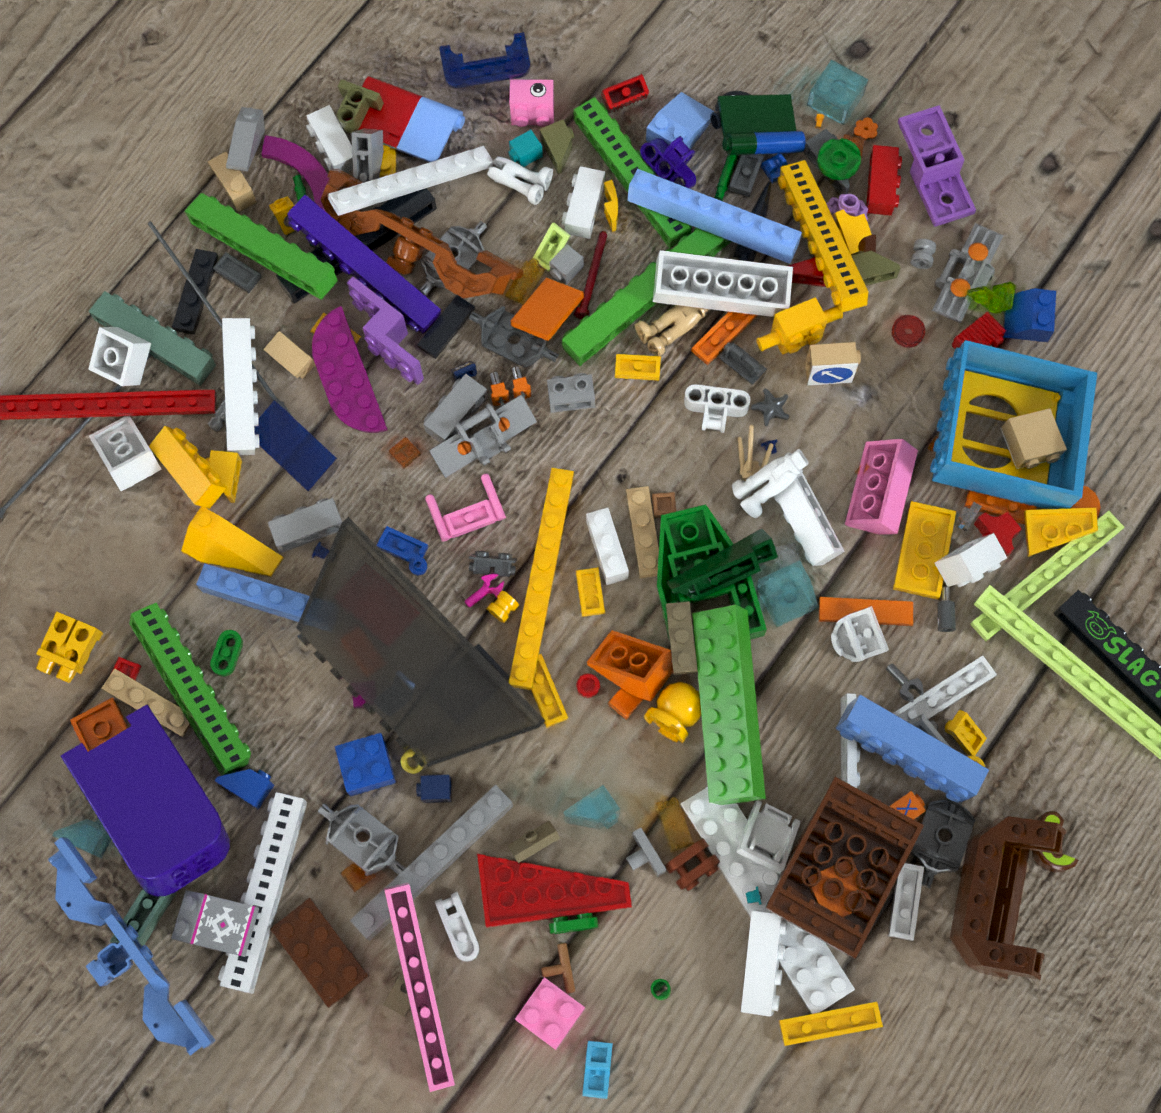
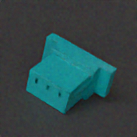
M758 886L756 890L746 893L748 904L759 902V905H762V895L759 892Z

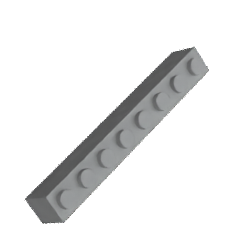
M495 785L385 888L409 883L414 900L513 807L512 801ZM384 889L350 920L369 941L391 922Z

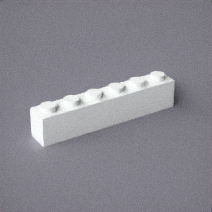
M222 318L227 452H235L239 455H255V448H259V434L254 433V426H258V412L254 413L253 404H257L258 399L257 391H253L252 382H257L256 369H252V361H256L255 347H251V339H255V327L250 326V318Z

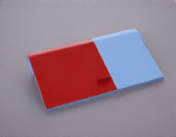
M370 76L365 79L362 85L366 89L380 93L384 104L380 111L370 107L358 130L363 128L383 130V145L427 162L439 160L451 132L462 129L465 117L463 112ZM352 117L347 118L345 121L351 120Z

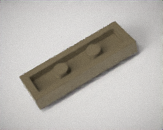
M690 602L666 604L673 675L697 673Z

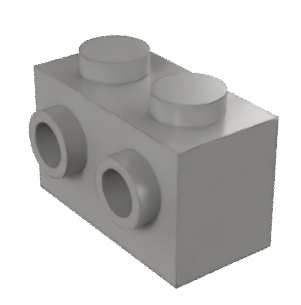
M578 373L573 377L555 376L547 380L551 413L595 408L592 374Z

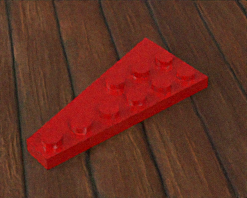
M477 854L486 928L632 908L628 882Z

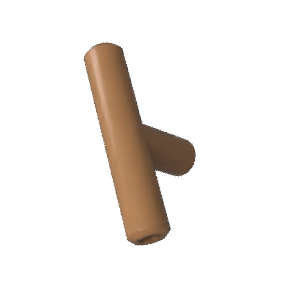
M560 943L557 945L560 964L542 968V976L550 977L562 974L566 993H574L575 985L567 944Z

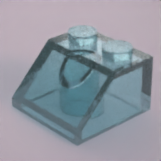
M800 560L758 579L756 589L776 627L819 608L811 580Z
M604 785L563 812V818L567 824L599 830L604 826L606 829H609L618 822L617 819L620 816V808Z

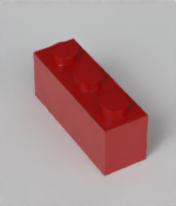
M873 145L866 201L867 213L892 216L894 208H898L900 196L896 194V188L899 189L901 175H897L898 169H901L902 165L899 147Z

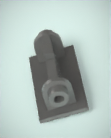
M728 342L724 347L725 351L719 356L720 360L752 385L767 370V368L734 342Z
M475 551V554L469 556V559H474V562L469 563V571H473V574H490V567H495L494 574H499L498 576L510 577L516 573V566H512V563H516L517 558H512L510 553H498V556H489L487 551Z

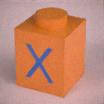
M912 791L890 805V807L913 820L926 811L921 797L918 794L914 795Z

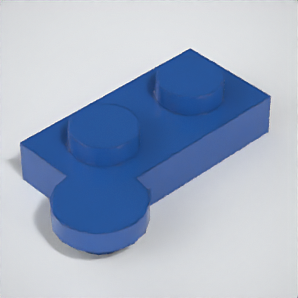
M386 526L376 545L377 549L409 562V570L412 574L417 576L423 575L427 571V562L423 557L428 549V544Z

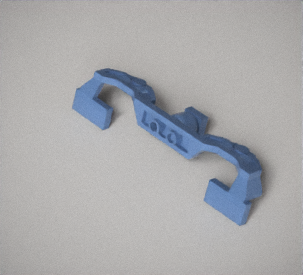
M61 837L54 842L59 851L50 857L48 861L57 868L55 900L69 919L97 926L107 924L120 942L109 944L98 953V959L86 965V968L100 987L107 986L114 980V977H119L133 966L134 961L149 982L144 987L143 1021L157 1041L186 1047L190 1056L201 1047L206 1048L213 1044L216 1040L187 1000H182L175 1006L169 1001L170 983L151 959L153 954L146 945L142 946L138 941L137 937L139 935L131 925L127 926L111 903L96 900L84 883L90 884L97 877L69 838Z

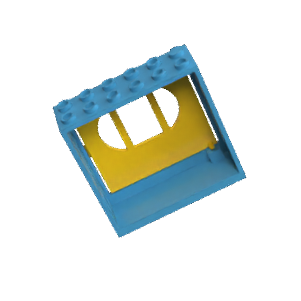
M965 340L959 348L955 349L953 357H949L946 364V370H949V373L943 384V390L946 391L945 397L942 398L940 403L942 418H939L936 428L939 431V437L935 440L933 447L936 456L932 460L930 472L933 473L932 481L1044 509H1070L1082 498L1097 373ZM983 395L996 396L1010 404L1017 416L1050 408L1067 450L1060 456L1061 459L1054 463L1048 464L1044 462L1034 468L1027 469L1024 467L1016 469L1009 450L964 439L963 430L966 412L1005 422L1009 418L1017 416L970 405L969 402ZM962 447L1010 458L1011 462L1000 468H985L974 463L965 454Z

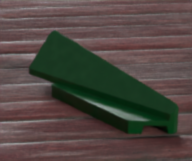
M759 529L667 581V585L673 593L678 592L698 601L760 572L759 564L778 558V554L772 538L763 529Z

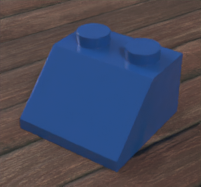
M1033 288L1007 295L1004 314V329L1006 332L1003 337L1048 342L1054 333L1056 291Z

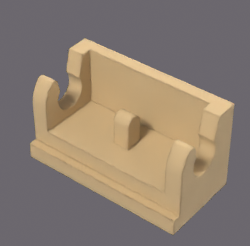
M280 331L263 349L296 378L300 377L303 379L316 366L314 360Z

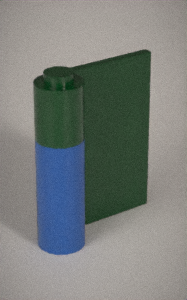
M791 94L718 96L724 137L722 146L727 155L802 153L804 151L805 135L802 131L796 130Z

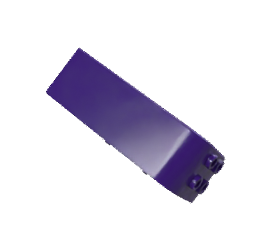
M145 705L126 716L131 727L89 752L81 743L62 754L61 758L141 888L153 896H167L220 864L229 852L230 839L218 812L150 707Z

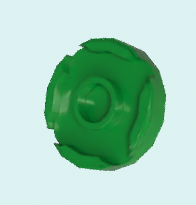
M830 139L822 145L818 152V167L825 176L831 179H849L856 174L860 167V150L848 139Z

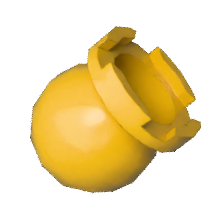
M684 682L669 684L660 692L657 699V708L650 707L644 714L645 720L649 724L653 721L660 727L658 732L676 743L678 740L684 743L688 737V732L685 728L696 724L701 717L699 691L691 684Z

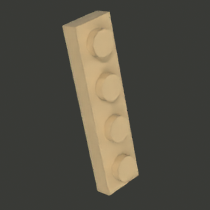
M649 486L626 489L639 578L657 576L659 547Z
M116 669L113 670L101 688L136 710L148 705L162 726L182 738L191 726L180 707Z

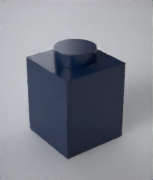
M450 775L421 776V782L416 784L417 797H421L423 803L452 802Z

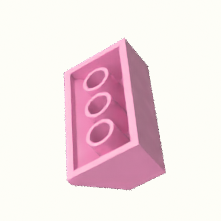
M904 439L869 441L865 443L845 521L846 526L878 535L898 534L918 453L916 448Z

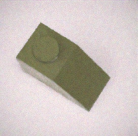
M564 120L540 129V140L557 174L562 173L572 150V139L574 138L572 128L570 126L567 127Z
M858 251L851 255L866 286L895 279L898 277L901 269L898 263L873 251Z

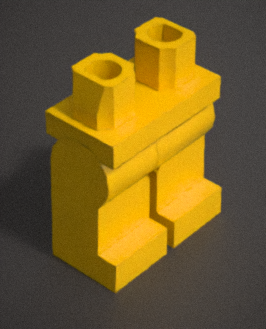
M56 611L41 644V648L36 653L40 656L36 669L50 675L55 664L60 665L61 667L56 678L70 683L76 673H82L90 652L96 641L101 639L103 632Z

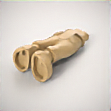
M675 305L659 319L653 321L651 325L644 321L637 322L635 330L643 344L647 343L648 350L654 356H661L665 352V346L670 345L674 340L692 329L701 318L705 317V312L710 309ZM674 325L669 330L662 333L660 337H654L655 335L660 334L667 327Z

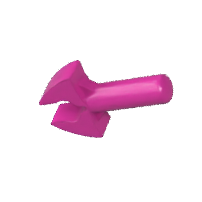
M499 574L482 576L483 586L465 600L466 606L472 607L487 594H494L497 598V595L503 589L504 581L497 587L489 588L490 581Z

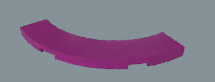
M265 135L261 153L262 157L290 165L297 170L310 186L315 203L325 211L320 199L329 178L321 163L297 144L282 138Z

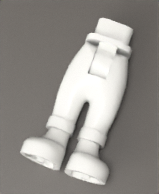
M797 449L792 454L787 453L785 456L771 461L753 476L747 478L746 481L741 479L735 481L732 484L733 493L736 498L743 500L740 503L742 508L751 517L757 518L762 514L760 504H764L769 498L787 488L809 463L802 451ZM769 480L767 485L756 491L754 495L748 497L751 495V491L756 490L760 485Z

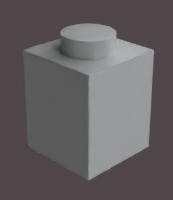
M567 244L549 262L551 276L555 280H561L567 285L584 267V257Z

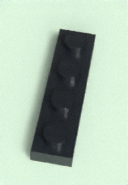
M196 249L188 274L206 298L214 274L213 267L216 265L219 256L216 252ZM187 279L172 328L178 332L195 335L204 302Z

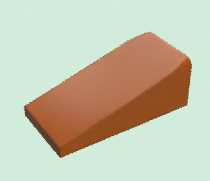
M621 688L608 702V705L627 720L644 699L633 696Z

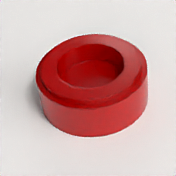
M587 673L578 678L576 688L582 697L592 698L598 694L600 682L595 675Z

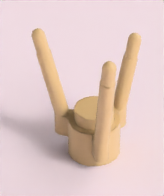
M753 425L749 426L747 461L744 458L742 438L738 437L740 475H742V480L744 481L767 465L773 449V444L770 443L761 467L759 462L752 461Z

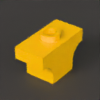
M844 209L832 214L833 219L850 254L858 252V245L861 239L872 235L865 214L850 216Z

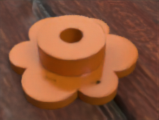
M866 117L863 121L858 120L856 122L854 134L861 136L862 140L874 139L877 136L878 125L873 123L871 118Z

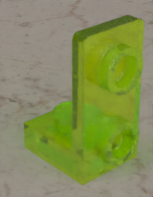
M1010 281L994 285L992 290L986 286L969 289L967 295L974 299L975 302L986 307L990 312L1001 313L1002 311L1012 309L1016 285Z

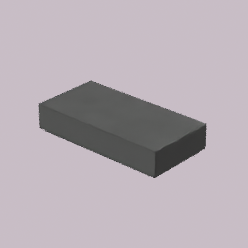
M227 252L224 253L213 267L214 272L248 294L262 278L259 272Z

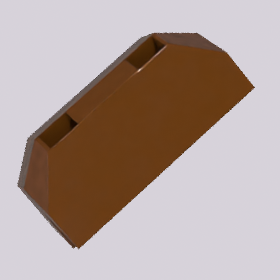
M1007 816L994 821L967 841L950 939L968 967L979 973L1007 979L1008 974L1041 980L1040 971L1045 954L1037 952V949L1013 944L1030 850L1062 855L1063 850L1061 848L1066 830L1058 823Z

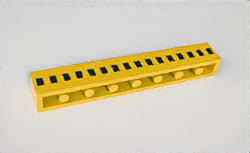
M803 160L782 166L780 168V176L778 177L779 187L781 190L784 189L786 202L793 208V217L796 222L799 221L802 236L808 240L809 251L816 257L817 269L824 274L825 286L831 289L834 305L839 306L841 313L867 306L868 289L806 161Z

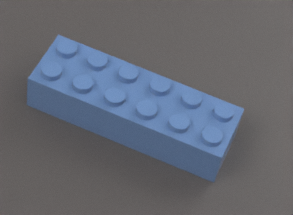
M859 695L848 704L835 728L840 731L842 737L851 741L854 739L861 744L864 750L878 753L883 756L882 759L886 763L902 767L907 775L914 778L919 777L925 781L924 784L934 790L939 789L943 791L948 799L957 803L976 796L989 769L862 695Z

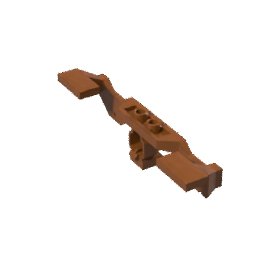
M340 169L329 171L327 176L329 179L320 199L325 211L353 235L377 231L381 224L401 234L393 247L394 255L388 257L386 262L403 275L412 273L415 267L414 262L421 259L426 248L436 254L433 264L445 288L462 298L490 293L504 294L510 279L516 280L521 278L524 272L522 269L487 250L479 252L476 260L493 269L490 272L481 274L469 271L457 264L446 242L433 236V232L429 229L418 228L413 225L414 222L406 217L400 218L391 212L378 209L364 212L358 209L338 216L328 200L329 193L364 182Z

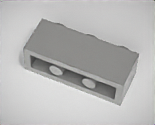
M467 374L462 379H457L452 386V391L448 395H444L440 399L436 410L429 412L425 417L423 424L425 432L440 443L457 434L454 424L457 422L462 423L476 413L488 398L487 389Z
M333 498L321 499L310 507H299L294 513L278 515L268 522L274 542L280 553L345 530Z

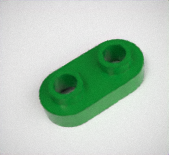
M226 630L218 638L210 662L211 669L218 676H228L235 670L243 646V639L238 632ZM230 640H235V644L232 647H229L228 642ZM227 662V663H228L227 667L224 668V669H221V668H220L221 663Z
M592 913L577 915L578 919L568 920L567 916L553 918V923L549 924L550 934H562L598 928L597 917H592Z

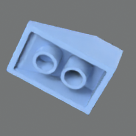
M681 92L664 106L646 128V141L649 142L653 139L661 138L670 145L676 138L681 136L683 142L691 150L711 123L710 115L714 111Z

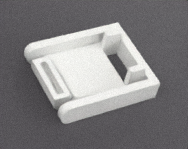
M756 800L736 853L777 873H781L785 868L801 821L795 819L791 827H789L791 815L767 803L763 806L760 813L759 810L762 802ZM754 847L773 855L772 859L754 851Z

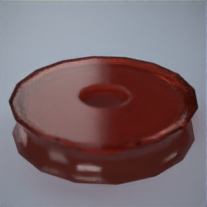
M913 315L900 316L895 320L892 327V337L902 347H915L922 342L925 336L924 323ZM905 329H911L912 333L907 334Z

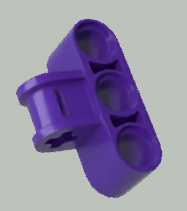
M681 136L676 138L670 145L661 138L653 139L642 145L640 150L642 158L660 178L689 189L695 186L696 176L686 164L696 152L688 148Z

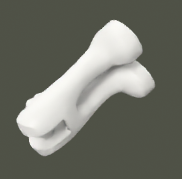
M497 156L494 159L493 163L497 168L489 167L487 173L491 179L522 193L531 204L537 205L542 200L544 191L548 190L551 183L553 169L543 167L539 172H533L507 158ZM515 177H520V178H522V179H524V180H526V181L532 183L533 185L528 184V183H525V182H522V181L518 180V179L515 178Z

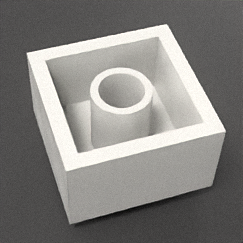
M99 327L89 370L121 386L140 385L151 343L119 327Z
M992 533L965 543L936 561L935 565L947 587L956 584L958 587H961L969 582L974 583L984 577L983 573L986 571L989 573L1001 567L1000 562L1005 560L1007 556L995 534Z

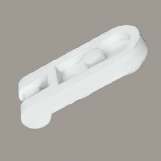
M458 892L451 894L450 898L445 900L441 898L435 901V904L456 956L462 961L469 962L478 956L480 948ZM455 906L457 912L448 916L447 909Z

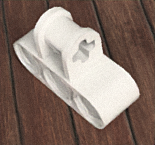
M695 384L686 389L684 405L690 411L704 413L703 431L712 429L720 430L721 433H724L727 416L743 417L747 414L750 396L742 390ZM692 395H696L700 399L697 401H693L689 397ZM719 398L722 400V403L716 404L712 402V399ZM736 401H741V402H743L745 405L742 406V407H739V406H736V405L734 404V402H736Z

